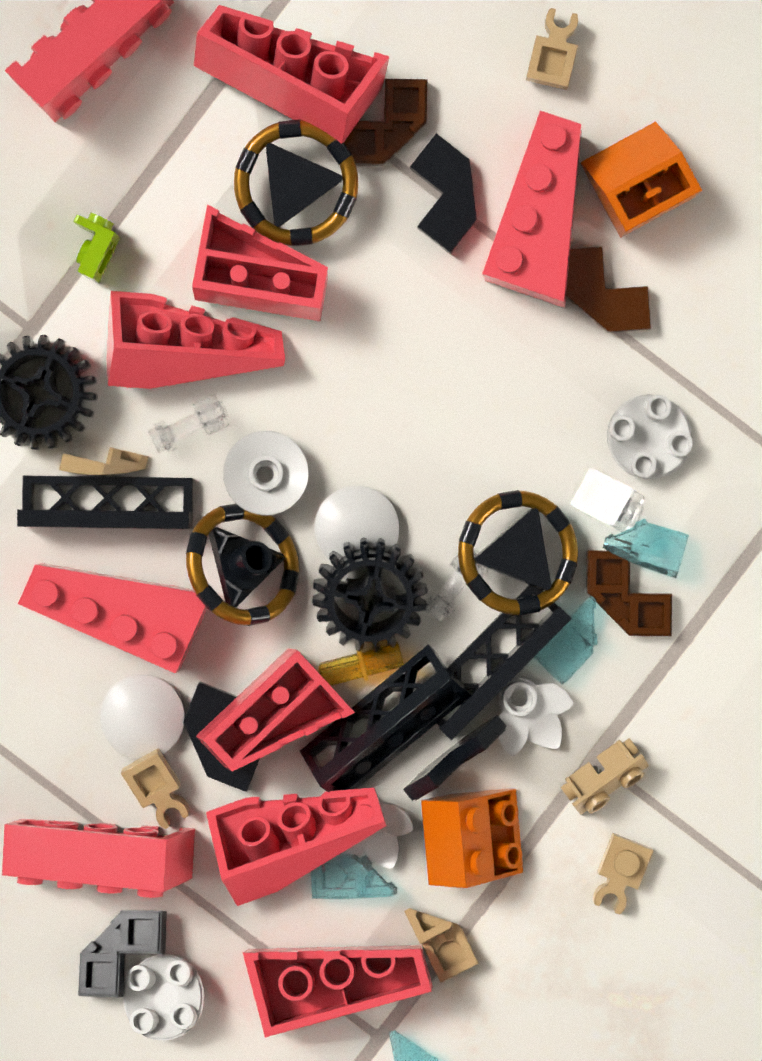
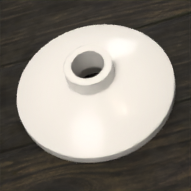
M257 431L242 437L231 447L224 462L223 479L229 496L239 507L256 515H276L290 509L299 501L308 482V464L303 451L292 439L274 431ZM262 468H268L273 473V479L267 483L261 482L257 477V472Z

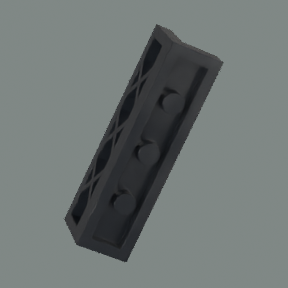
M23 475L22 509H17V527L193 529V478ZM33 484H49L61 498L49 510L33 509ZM58 485L74 486L65 493ZM82 485H92L104 497L92 510H82L70 498ZM100 485L117 486L107 493ZM125 485L135 486L146 498L134 511H124L112 499ZM142 486L159 487L149 494ZM166 486H184L183 512L166 511L154 498ZM66 501L73 510L57 509ZM108 502L116 511L100 509ZM151 503L158 511L142 510Z
M528 585L515 599L529 597L533 593L537 596L543 590ZM556 603L549 606L548 608L551 611L539 623H521V615H516V623H505L512 615L500 613L447 667L451 674L456 672V678L461 681V666L468 659H486V676L479 683H463L467 689H473L470 692L471 695L437 723L439 729L451 741L572 619ZM533 628L521 640V629ZM498 629H516V646L509 653H491V636ZM486 642V653H475ZM491 659H502L491 670Z
M428 644L351 708L355 713L336 720L299 752L319 786L325 791L358 789L464 702L471 694L465 685L449 672L437 652ZM430 662L437 673L424 684H415L418 671ZM393 692H401L399 704L391 711H382L385 698ZM360 719H369L366 731L358 738H351L353 725ZM329 745H337L333 759L322 767L316 755Z

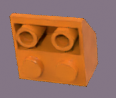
M656 121L580 163L620 238L692 200L702 191L684 155Z
M516 789L452 793L421 800L429 885L469 888L523 873Z

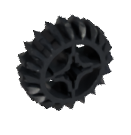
M40 335L37 348H35L34 341L30 336H24L22 339L23 351L14 342H9L7 349L11 357L8 359L0 353V364L2 365L0 368V423L4 420L6 422L0 430V435L7 438L16 430L14 444L17 446H23L28 436H30V447L33 450L40 449L42 437L45 438L49 449L57 448L56 434L58 433L64 442L70 443L73 438L68 427L72 426L75 430L83 432L86 427L77 419L80 414L90 418L94 416L93 410L83 407L84 401L93 402L98 400L97 394L85 392V386H92L97 383L96 377H82L81 375L91 367L90 362L84 360L74 364V361L80 354V350L73 347L63 355L66 342L60 338L54 342L51 349L49 336ZM36 358H47L44 366H40L37 373L31 378L25 379L14 375V372L25 362ZM59 363L66 369L71 378L73 386L72 399L61 394L56 387L58 376L56 370ZM40 381H44L43 389L48 391L49 395L58 398V401L39 398L40 404H36V396L31 393V390L22 387V384L33 387L34 385L40 386ZM8 386L20 392L23 397L24 403L21 410L23 416L21 421L10 408L7 395ZM56 406L67 411L59 421L50 426L32 428L36 418L40 419L41 414L48 407Z
M361 538L359 550H354L352 544L346 542L343 544L345 556L343 557L338 552L332 551L329 554L332 565L320 564L319 573L323 578L314 579L313 589L319 593L312 597L313 606L321 608L317 612L318 622H329L326 626V633L329 636L341 631L339 643L342 646L348 644L351 638L355 639V649L359 652L364 648V642H371L372 650L377 653L380 650L381 640H386L387 644L394 648L396 646L395 634L398 633L401 637L408 639L411 634L407 624L419 626L421 617L417 612L425 611L427 608L426 600L421 598V596L428 593L427 584L418 582L424 577L423 570L420 567L411 568L415 562L412 554L405 555L399 559L401 554L400 545L394 544L388 552L385 551V540L382 538L377 540L375 548H369L367 538ZM368 566L366 573L362 577L357 579L346 578L345 582L341 581L349 572ZM382 568L387 569L399 578L405 588V593L396 592L395 587L388 586L382 581ZM374 579L376 594L369 600L366 610L364 595H367L368 590L371 589ZM335 597L344 598L345 603L352 604L358 609V621L347 616L339 608ZM395 608H398L387 619L372 623L378 613L383 611L394 612Z

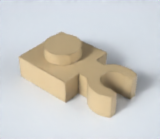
M550 8L545 18V29L549 37L536 35L526 81L567 90L578 45L567 43L566 40L573 35L577 28L578 15L572 13L569 25L565 28H560L554 23L556 9Z
M159 748L122 768L121 775L142 808L152 803L155 804L157 807L156 819L162 828L166 829L170 826L171 820L165 812L168 808H176L183 818L188 817L189 805L183 797L173 794V791L179 789L181 782Z
M612 833L597 870L598 874L607 877L606 883L599 885L594 891V904L600 906L606 894H615L617 902L613 910L620 915L627 904L624 893L626 885L637 890L639 889L654 850Z

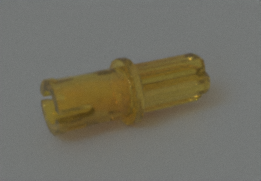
M397 641L394 648L389 645L382 646L377 653L372 649L363 652L356 650L357 653L321 662L319 664V673L332 686L359 678H364V681H368V676L398 669L404 663Z

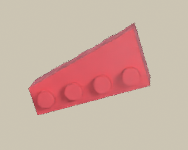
M540 110L482 273L487 282L565 308L582 138L580 123Z
M46 563L35 564L18 602L23 607L175 674L181 670L207 611V607L196 596L193 589Z
M422 945L247 949L243 952L265 1037L432 992L433 988Z

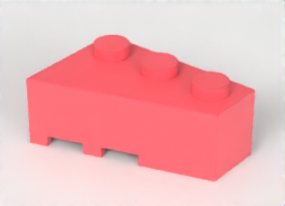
M207 204L192 284L195 300L321 321L328 282V267L281 242L278 244L257 233L254 228L244 223L242 225L220 214L219 210Z
M288 648L199 732L196 737L225 768L234 771L282 748V746L300 737L308 736L318 731L319 728L355 712L298 650Z

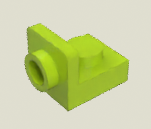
M92 212L88 219L77 214L73 222L78 227L95 234L92 241L85 240L79 250L76 262L80 266L77 272L100 283L121 237L114 231H111L114 225L111 221Z

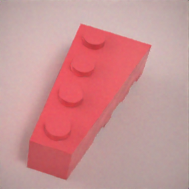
M92 0L94 3L88 8L85 5L75 7L64 17L60 27L61 32L56 37L52 35L47 38L44 35L31 46L33 53L28 62L21 66L15 60L4 71L54 122L60 117L67 119L80 107L82 101L79 98L91 86L97 89L109 78L112 73L110 67L121 56L126 59L138 49L142 43L139 37L150 26L157 28L165 22L172 12L170 6L174 3L173 0Z
M219 5L197 32L194 66L293 120L306 121L318 127L342 144L383 89L390 56L377 52L374 53L373 57L354 52V45L337 41L336 46L311 39V32L298 28L295 31L278 29L273 26V21Z
M19 819L4 826L2 875L17 877V883L23 885L43 884V880L57 881V887L62 889H80L83 887V884L97 885V891L101 893H121L123 888L137 889V895L141 897H162L163 892L191 880L193 877L195 828H179V831L170 835H159V826L142 825L141 827L125 828L123 833H119L116 824H86L83 830H78V822Z

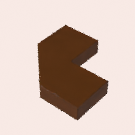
M385 79L384 121H359L344 141V144L352 153L356 166H384L427 125L428 79Z
M602 247L570 249L566 298L574 305H577L607 333L650 330L648 286L605 289Z
M587 550L586 593L629 636H672V594L630 593V551Z

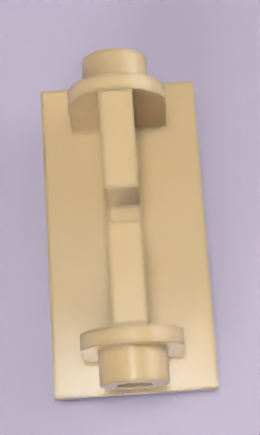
M630 738L623 743L619 739L615 744L596 756L605 769L601 773L597 774L590 762H588L572 775L565 778L567 783L561 789L570 801L576 797L579 798L572 805L580 815L587 810L589 813L598 811L609 802L610 797L608 795L621 786L623 788L631 787L644 776L643 770L649 765L642 754L633 758L639 750Z

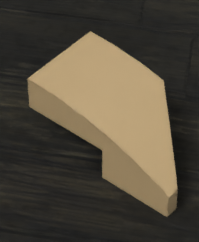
M112 447L109 448L106 463L63 454L59 470L88 475L127 474L146 469L149 456Z
M411 908L404 911L440 983L479 964L460 925Z

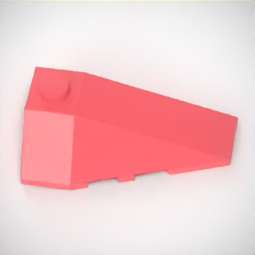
M110 292L106 357L108 386L152 389L281 367L285 364L282 331L234 317L226 321L204 316L205 309L191 305L189 311L166 305L167 298L155 294Z
M374 787L325 791L320 797L299 798L298 794H285L282 800L261 801L260 797H248L206 812L221 880L237 906L278 892L387 826Z

